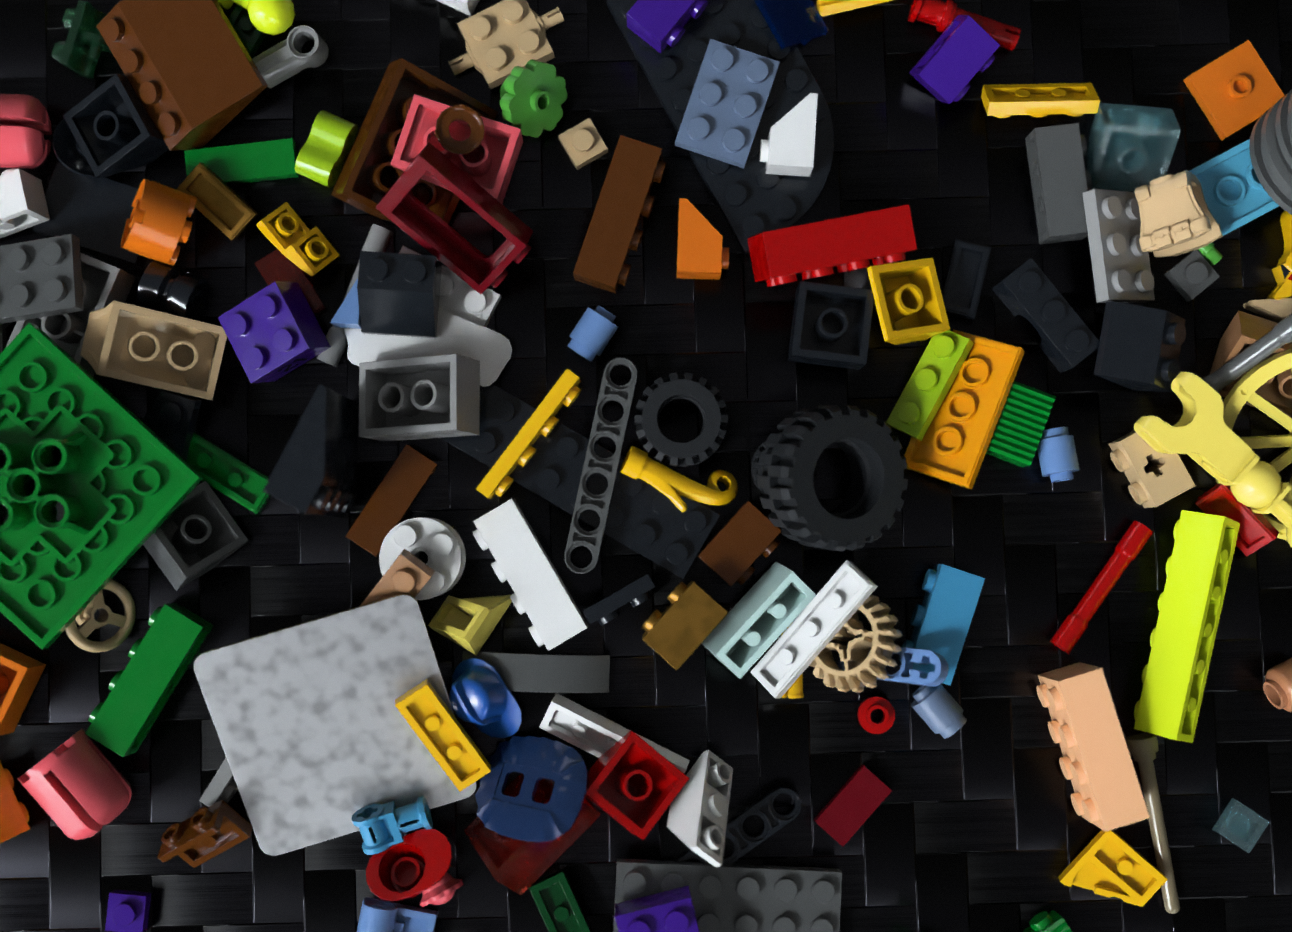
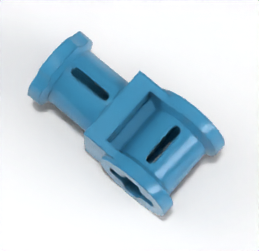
M424 796L418 797L416 802L401 807H396L395 801L385 804H371L359 809L351 817L353 825L359 827L364 841L362 849L367 855L381 853L392 845L404 842V833L423 827L426 830L433 828L430 808Z

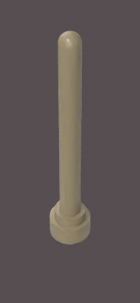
M1151 733L1135 734L1126 737V744L1129 754L1133 755V760L1137 761L1145 804L1150 816L1148 821L1157 869L1168 879L1161 886L1164 907L1168 913L1176 914L1180 910V903L1153 762L1157 758L1156 752L1159 751L1157 735Z

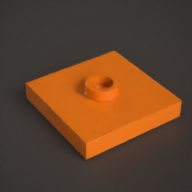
M1250 40L1245 41L1183 80L1221 141L1259 119L1285 96Z

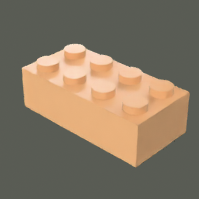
M1078 662L1039 674L1040 685L1036 687L1037 694L1042 706L1048 707L1052 721L1048 722V729L1053 741L1060 745L1063 757L1059 758V763L1067 780L1071 779L1075 792L1071 794V801L1077 815H1082L1089 823L1094 824L1105 832L1150 818L1103 669Z

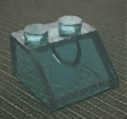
M1100 103L1089 135L1087 170H1089L1091 175V190L1135 192V188L1145 184L1150 185V181L1165 176L1181 132L1173 110L1168 108Z

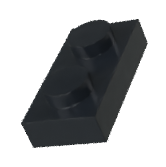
M646 574L583 610V613L589 624L598 620L600 626H603L620 616L617 610L619 607L630 602L634 608L650 599L652 595L649 590L653 589L655 585L649 574Z

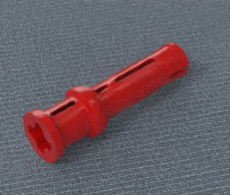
M914 0L912 3L908 21L914 23L918 20L936 26V30L939 32L945 31L957 15H969L1000 44V47L1010 51L1014 50L1019 39L1018 35L1021 33V28L958 8L954 0H947L946 2L942 0Z

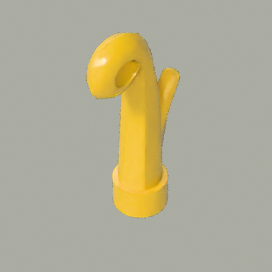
M633 445L628 450L620 468V473L635 480L639 478L653 486L671 500L681 512H685L688 508L680 496L707 505L720 506L731 502L738 493L737 480L728 471H713L708 478L706 487L648 456V452ZM717 481L724 483L725 491H720Z

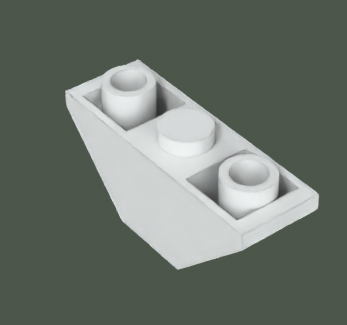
M707 750L701 754L686 776L690 779L670 804L667 828L691 850L713 866L719 867L723 861L733 768L713 752Z

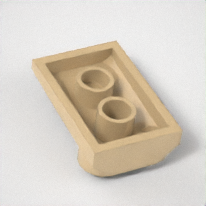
M114 300L106 307L90 312L80 356L88 361L97 375L213 400L227 335L221 326Z

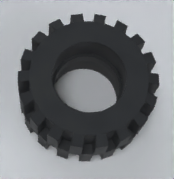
M677 372L670 373L668 377L656 379L654 384L650 387L648 386L643 391V395L636 405L635 429L639 443L651 458L668 467H693L709 459L719 448L727 432V406L724 399H721L719 390L715 386L709 385L707 383L708 380L703 377L699 379L694 377L692 373L685 372V375H677ZM687 400L700 409L703 417V426L700 433L693 440L678 443L671 441L662 433L659 426V415L664 406L669 402Z

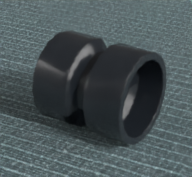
M154 260L145 269L140 279L137 300L140 305L163 312L166 309L168 314L195 320L205 304L208 294V282L206 279L189 272L181 276L177 267Z

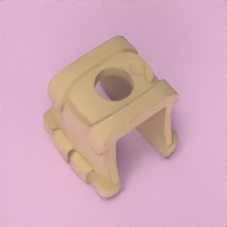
M1185 170L1174 175H1165L1150 181V185L1145 184L1135 188L1141 221L1139 243L1142 252L1153 251L1156 258L1178 256L1209 246L1208 244L1223 237L1220 224L1216 222L1207 206L1201 183L1190 171Z

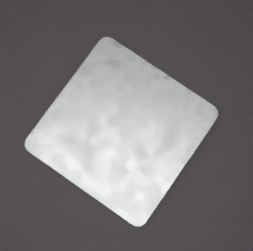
M399 594L212 649L198 655L194 662V672L259 847L267 855H281L360 831L359 827L353 825L351 817L359 809L371 804H385L395 801L396 807H401L416 802L418 797L424 796L429 808L433 809L466 799L476 790V782L459 792L395 706V699L428 679L455 716L418 601L409 594Z

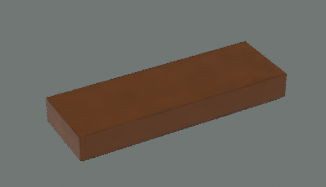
M406 444L345 537L375 557H378L384 538L393 527L402 522L439 465Z

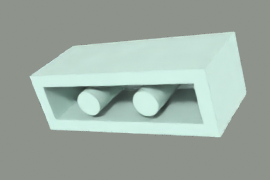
M775 561L701 644L741 679L806 608L816 594L792 570Z

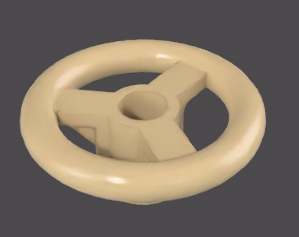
M112 579L103 589L114 592L120 598L124 607V616L112 613L111 609L104 603L101 590L65 629L70 640L85 651L100 653L112 650L122 644L133 629L136 619V607L133 597L121 583ZM98 609L100 615L99 618L95 620L94 614L95 611ZM107 624L120 627L114 636L105 641L87 639L95 629Z

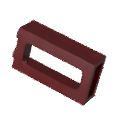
M429 142L375 207L429 253L436 256L440 262L480 295L490 285L496 288L509 272L505 268L512 261L519 264L531 249L528 242L533 230ZM426 171L506 237V240L492 255H484L413 196L411 189Z

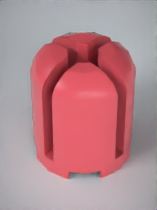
M0 93V168L36 169L44 165L51 150L50 140H45L44 135L52 134L51 121L46 108L39 99L30 95Z
M83 728L18 778L20 783L63 833L74 840L94 836L104 825H108L127 808L132 797L130 783L95 742L85 734L86 732Z

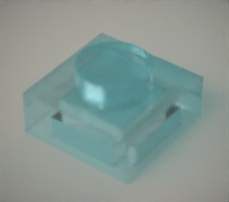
M1232 798L1212 830L1243 851L1250 853L1269 824V821Z

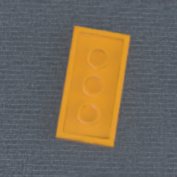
M953 329V332L969 338L974 345L962 364L922 441L911 437L904 457H906L907 469L972 490L1025 351L1018 346Z

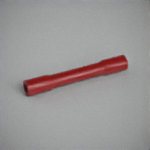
M1138 521L1132 522L1116 545L1115 551L1076 608L1066 617L1050 640L1053 645L1067 654L1072 651L1087 629L1093 615L1130 562L1138 556L1153 534L1151 529Z

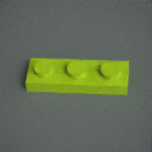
M950 330L933 336L886 423L890 427L922 441L974 343L969 338Z

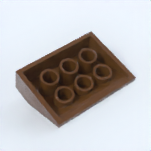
M122 0L96 26L170 151L202 149L268 86L217 0Z
M403 58L389 63L331 194L366 213L392 224L394 223L375 207L404 172L391 166V161L414 94L449 106L464 104L475 110L479 116L495 120L498 113L496 110ZM421 178L411 189L413 196L449 224L459 202V197L453 192Z

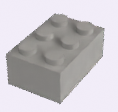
M447 354L359 363V437L387 442L480 435V361L459 354Z

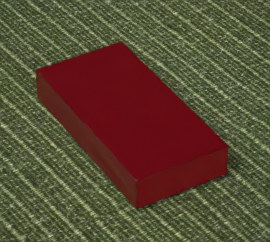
M862 764L813 820L843 847L892 790Z

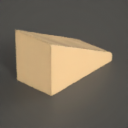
M1292 298L1251 300L1244 303L1243 308L1279 323L1292 313Z

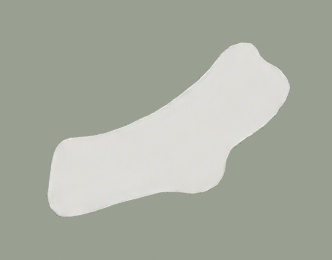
M440 306L436 338L365 334L361 332V329L344 328L348 341L347 357L352 364L359 366V363L459 354L480 361V386L483 387L490 386L497 380L512 354L510 341L502 334L449 313Z

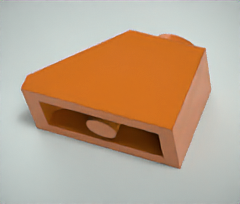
M679 198L676 278L720 280L722 269H728L729 247H722L723 236L687 198Z

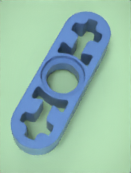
M901 647L903 651L893 652V654H898L901 658L902 665L900 670L893 675L887 672L889 678L886 679L876 677V680L934 687L945 681L948 675V663L939 653ZM840 661L841 666L845 671L844 662ZM930 662L935 665V672H929L928 675L922 671L912 670L913 663L927 665Z

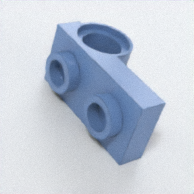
M365 897L362 902L357 932H435L439 911Z

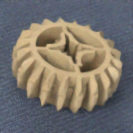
M871 594L809 665L815 667L812 674L816 678L823 679V683L827 687H836L838 691L846 693L850 689L857 693L863 692L865 686L869 688L877 687L876 677L880 679L889 678L885 670L887 665L891 667L897 666L896 661L891 659L893 652L903 651L900 646L894 644V640L900 638L902 634L901 631L892 628L899 620L896 616L889 614L891 608L883 602L879 603L880 600L877 596ZM862 612L870 621L873 631L864 630L862 621H859L858 613ZM831 651L839 652L840 661L844 662L845 671L836 664Z

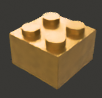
M692 580L687 586L681 581L667 597L671 604L665 611L661 613L656 609L642 625V628L646 631L642 636V640L676 670L679 669L728 614L725 609Z

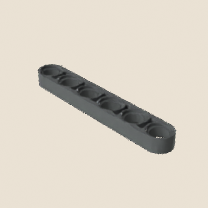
M626 358L611 360L606 365L603 373L564 553L566 566L577 574H585L592 571L596 567L600 555L637 383L636 367ZM618 365L628 367L632 373L630 381L623 386L614 384L610 379L611 370ZM616 401L623 406L624 414L620 420L610 422L603 417L602 409L607 402ZM602 437L611 438L616 444L615 453L609 458L598 457L594 451L596 441ZM595 473L604 475L608 480L607 490L600 495L590 493L586 486L588 478ZM585 510H594L599 514L600 524L594 531H585L579 525V516ZM585 546L592 553V561L585 568H578L571 561V553L576 547Z

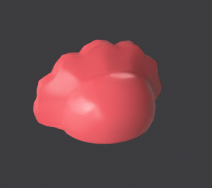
M447 872L442 880L422 892L419 905L423 908L429 904L433 906L446 904L454 897L456 889L463 885L462 879H456Z

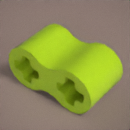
M325 110L320 111L313 122L306 143L297 156L295 172L331 188L339 178L343 163L356 140L358 125Z

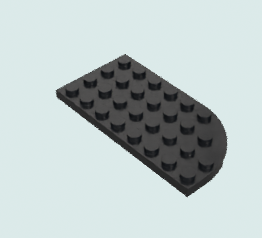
M607 0L608 9L677 134L710 39L780 62L744 169L689 150L687 152L744 255L749 253L748 238L762 232L796 225L811 209L825 185L833 159L834 131L827 101L772 1L708 0V5L697 19L691 17L684 25L685 32L674 47L668 45L660 54L627 27L626 13L637 0ZM818 93L814 167L810 177L766 174V162H760L761 139L768 140L770 128L807 95Z

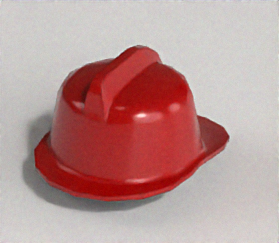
M421 829L404 836V842L392 845L389 849L374 854L370 858L366 868V882L371 892L378 898L387 901L416 897L442 880L447 873L452 860L451 845L447 837L436 829Z

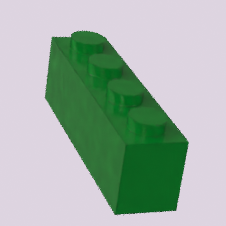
M178 603L164 604L163 607L159 606L152 613L148 620V625L151 627L145 637L139 638L131 647L128 653V657L131 659L124 671L120 670L113 677L108 686L111 692L104 703H99L89 716L88 721L91 722V725L85 734L122 757L138 751L214 626Z

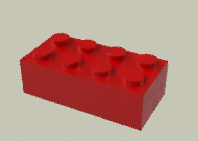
M909 204L762 232L747 239L755 282L766 280L767 287L798 281L796 274L800 273L802 274V280L834 274L833 267L836 266L838 273L870 267L869 260H872L873 266L906 260L905 252L917 250Z

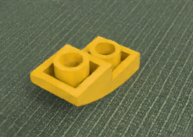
M287 201L256 224L264 236L285 257L312 277L339 256L338 252L317 226L309 230Z

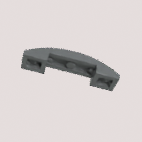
M463 650L462 661L470 658L487 661L498 671L510 691L609 693L610 655L479 651L476 656L467 650Z

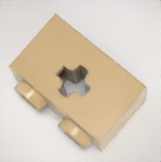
M1135 430L1109 443L1112 450L1110 457L1113 464L1120 472L1124 471L1130 482L1128 489L1132 498L1139 505L1142 504L1144 508L1158 507L1196 486L1178 454L1158 453ZM1148 460H1150L1153 466L1148 469L1149 472L1146 473V471L1144 470V466H1146L1148 464Z

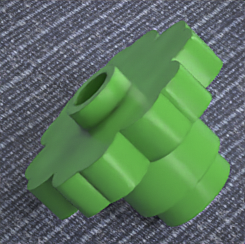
M531 59L527 62L525 68L515 66L511 75L501 85L500 107L502 109V118L512 123L513 127L521 129V133L524 136L538 138L543 129L552 131L563 116L561 104L566 101L568 95L565 88L566 82L563 77L556 75L554 65Z

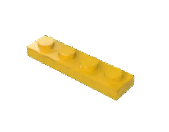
M569 369L565 370L478 485L477 491L488 499H492L495 495L499 497L504 495L514 481L510 475L519 464L524 467L536 452V449L532 447L540 435L546 438L559 421L555 417L557 412L563 405L569 408L580 394L581 389L577 386L581 381L576 374Z

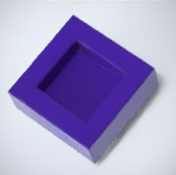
M117 889L111 891L108 899L105 931L146 932L151 893Z

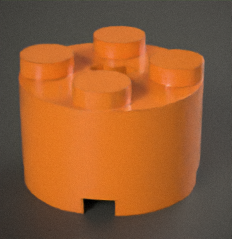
M143 179L131 206L133 209L130 218H127L121 247L129 252L174 266L180 252V246L177 245L178 242L186 243L188 240L192 222L187 221L186 218L191 217L197 197L153 180Z

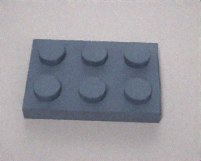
M710 39L675 140V146L744 169L780 62Z

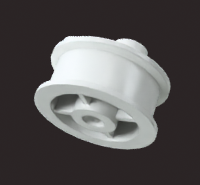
M412 518L397 524L386 535L380 548L379 566L382 576L404 548L418 559L422 551L427 554L428 562L426 565L435 572L414 598L415 600H427L448 592L460 580L466 565V550L460 535L452 526L436 518Z

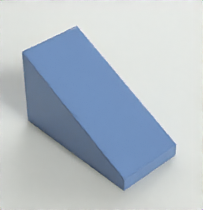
M358 278L330 322L334 327L361 329L357 291Z

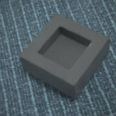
M1198 250L1191 251L1164 274L1186 302L1193 300L1220 277Z

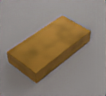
M199 163L177 187V190L196 196L195 208L232 241L236 240L258 215L247 202L204 163Z

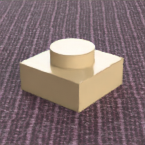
M590 118L558 135L576 170L608 153L607 146Z

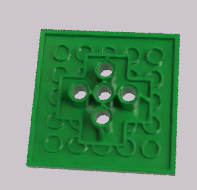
M28 323L0 353V453L3 450L7 457L5 466L2 469L0 468V612L43 650L52 645L204 477L36 324ZM59 447L63 455L62 461L58 466H55V455L53 452ZM32 476L36 487L34 492L29 495V483L27 480ZM59 502L64 506L65 510L61 521L56 519L57 509L55 506ZM4 505L9 512V518L5 524L2 522V507Z

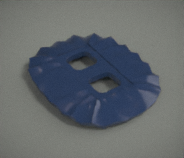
M530 735L526 737L513 736L510 740L499 743L496 752L487 758L491 765V772L480 778V787L475 794L478 804L476 815L482 820L484 827L512 839L530 842H548L564 835L574 825L586 796L588 771L581 755L573 747L545 737L538 738ZM512 772L524 775L520 793L516 797L505 795L506 784ZM544 778L554 780L555 782L550 801L547 804L535 802L538 784Z

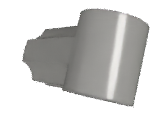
M300 25L290 31L287 39L257 55L252 60L267 83V87L271 89L307 67L316 68L324 64L328 58L329 49L326 42L313 28ZM307 41H315L314 47L310 52L301 53L302 47Z

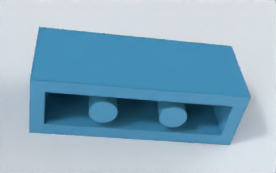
M935 564L933 570L928 569L924 576L922 590H925L926 593L922 605L917 604L913 610L910 625L915 627L911 639H905L902 647L929 650L941 654L948 663V675L943 684L951 686L985 578L944 564ZM930 662L927 665L913 663L912 670L922 671L928 675L929 672H935V665Z

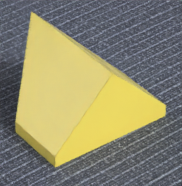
M448 595L428 626L477 656L512 603L510 595L461 599Z

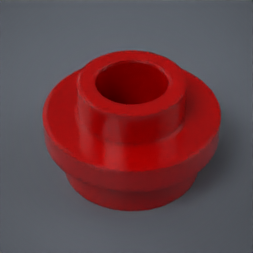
M872 696L860 704L857 717L860 725L867 732L882 734L893 726L895 710L892 704L885 698ZM875 709H881L883 712V718L879 722H873L870 717L871 712Z

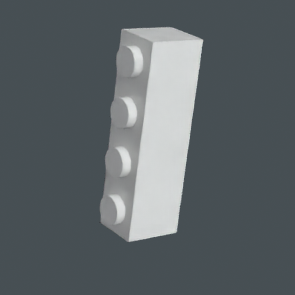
M515 499L508 500L473 521L477 529L472 533L483 551L488 548L496 560L491 563V566L502 583L506 580L509 582L514 591L510 595V599L520 615L525 612L527 613L533 624L528 629L539 647L545 644L549 651L589 627Z

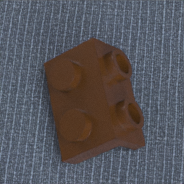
M222 799L208 808L203 807L187 820L179 824H172L167 828L161 837L162 844L157 858L164 863L178 855L191 867L195 868L250 838L253 827Z

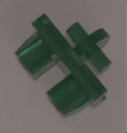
M80 0L76 8H67L62 20L64 27L69 30L66 42L59 41L55 43L52 57L83 77L93 78L101 51L111 52L96 27L106 14L96 10L90 3Z

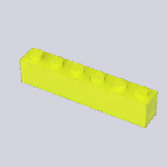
M1181 510L1180 519L1177 520L1174 526L1173 535L1175 542L1172 555L1166 562L1167 579L1165 588L1158 599V620L1156 627L1150 635L1151 652L1149 661L1142 672L1143 688L1141 698L1134 708V729L1177 741L1193 743L1240 528L1239 522L1225 516Z

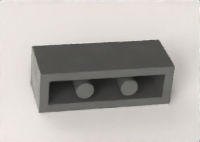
M1079 123L1034 128L1025 140L1039 245L1083 240L1088 236L1082 193L1091 190V175L1089 170H1085L1083 159L1087 149L1085 136L1080 134Z

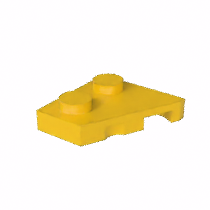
M1101 830L1058 876L1059 881L1065 886L1071 887L1074 885L1092 890L1094 894L1108 898H1121L1126 903L1143 907L1168 880L1160 870L1113 830L1106 832Z

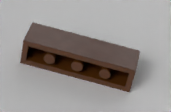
M620 135L573 271L576 281L615 294L619 284L626 285L632 265L627 264L630 251L637 252L643 236V231L639 230L638 227L642 216L649 217L654 204L655 196L650 195L654 182L661 183L667 162L661 161L662 148Z

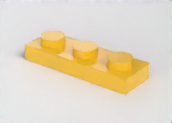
M1092 83L983 85L981 100L987 116L1008 118L1012 115H1030L1041 118L1049 114H1066L1071 117H1080L1084 114H1097L1100 99Z
M428 679L395 699L396 708L459 792L491 772L490 763Z

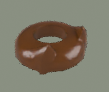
M464 104L450 106L442 111L437 119L434 134L443 148L451 153L462 155L471 153L478 148L483 140L485 129L483 120L475 110ZM456 120L465 121L471 130L469 138L465 141L454 140L449 134V126L452 122Z

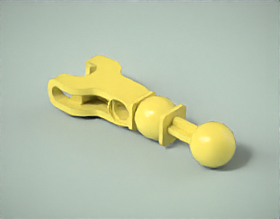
M1180 372L1171 384L1172 391L1183 404V414L1179 422L1171 426L1157 416H1141L1134 424V430L1158 453L1187 454L1211 476L1219 480L1220 483L1230 486L1236 500L1247 507H1251L1254 513L1273 514L1286 526V540L1292 548V500L1286 496L1292 489V485L1288 482H1281V476L1275 467L1260 461V457L1225 424L1223 419L1224 407L1220 394L1197 375L1190 372Z

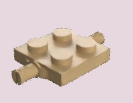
M503 0L457 23L466 41L467 53L448 61L455 76L474 66L483 74L491 90L501 85L511 75L515 66L525 68L527 62L531 59L547 62L555 58L554 52L547 40L546 30L564 22L563 15L560 9L556 7L538 16L530 8L526 0Z

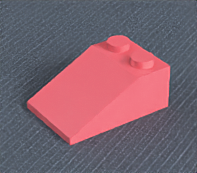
M414 94L391 161V166L405 171L429 142L502 204L523 144L521 129L480 116L485 130L483 140L478 148L471 153L454 154L443 148L434 134L438 117L442 111L450 106ZM456 120L450 124L449 134L454 140L465 141L469 138L471 130L465 121ZM428 171L421 177L423 180L449 190Z

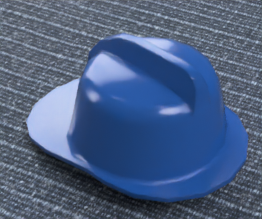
M470 658L463 660L456 667L452 676V687L449 692L451 707L456 716L465 722L473 723L481 732L490 737L506 738L516 733L522 723V710L494 666L483 659Z

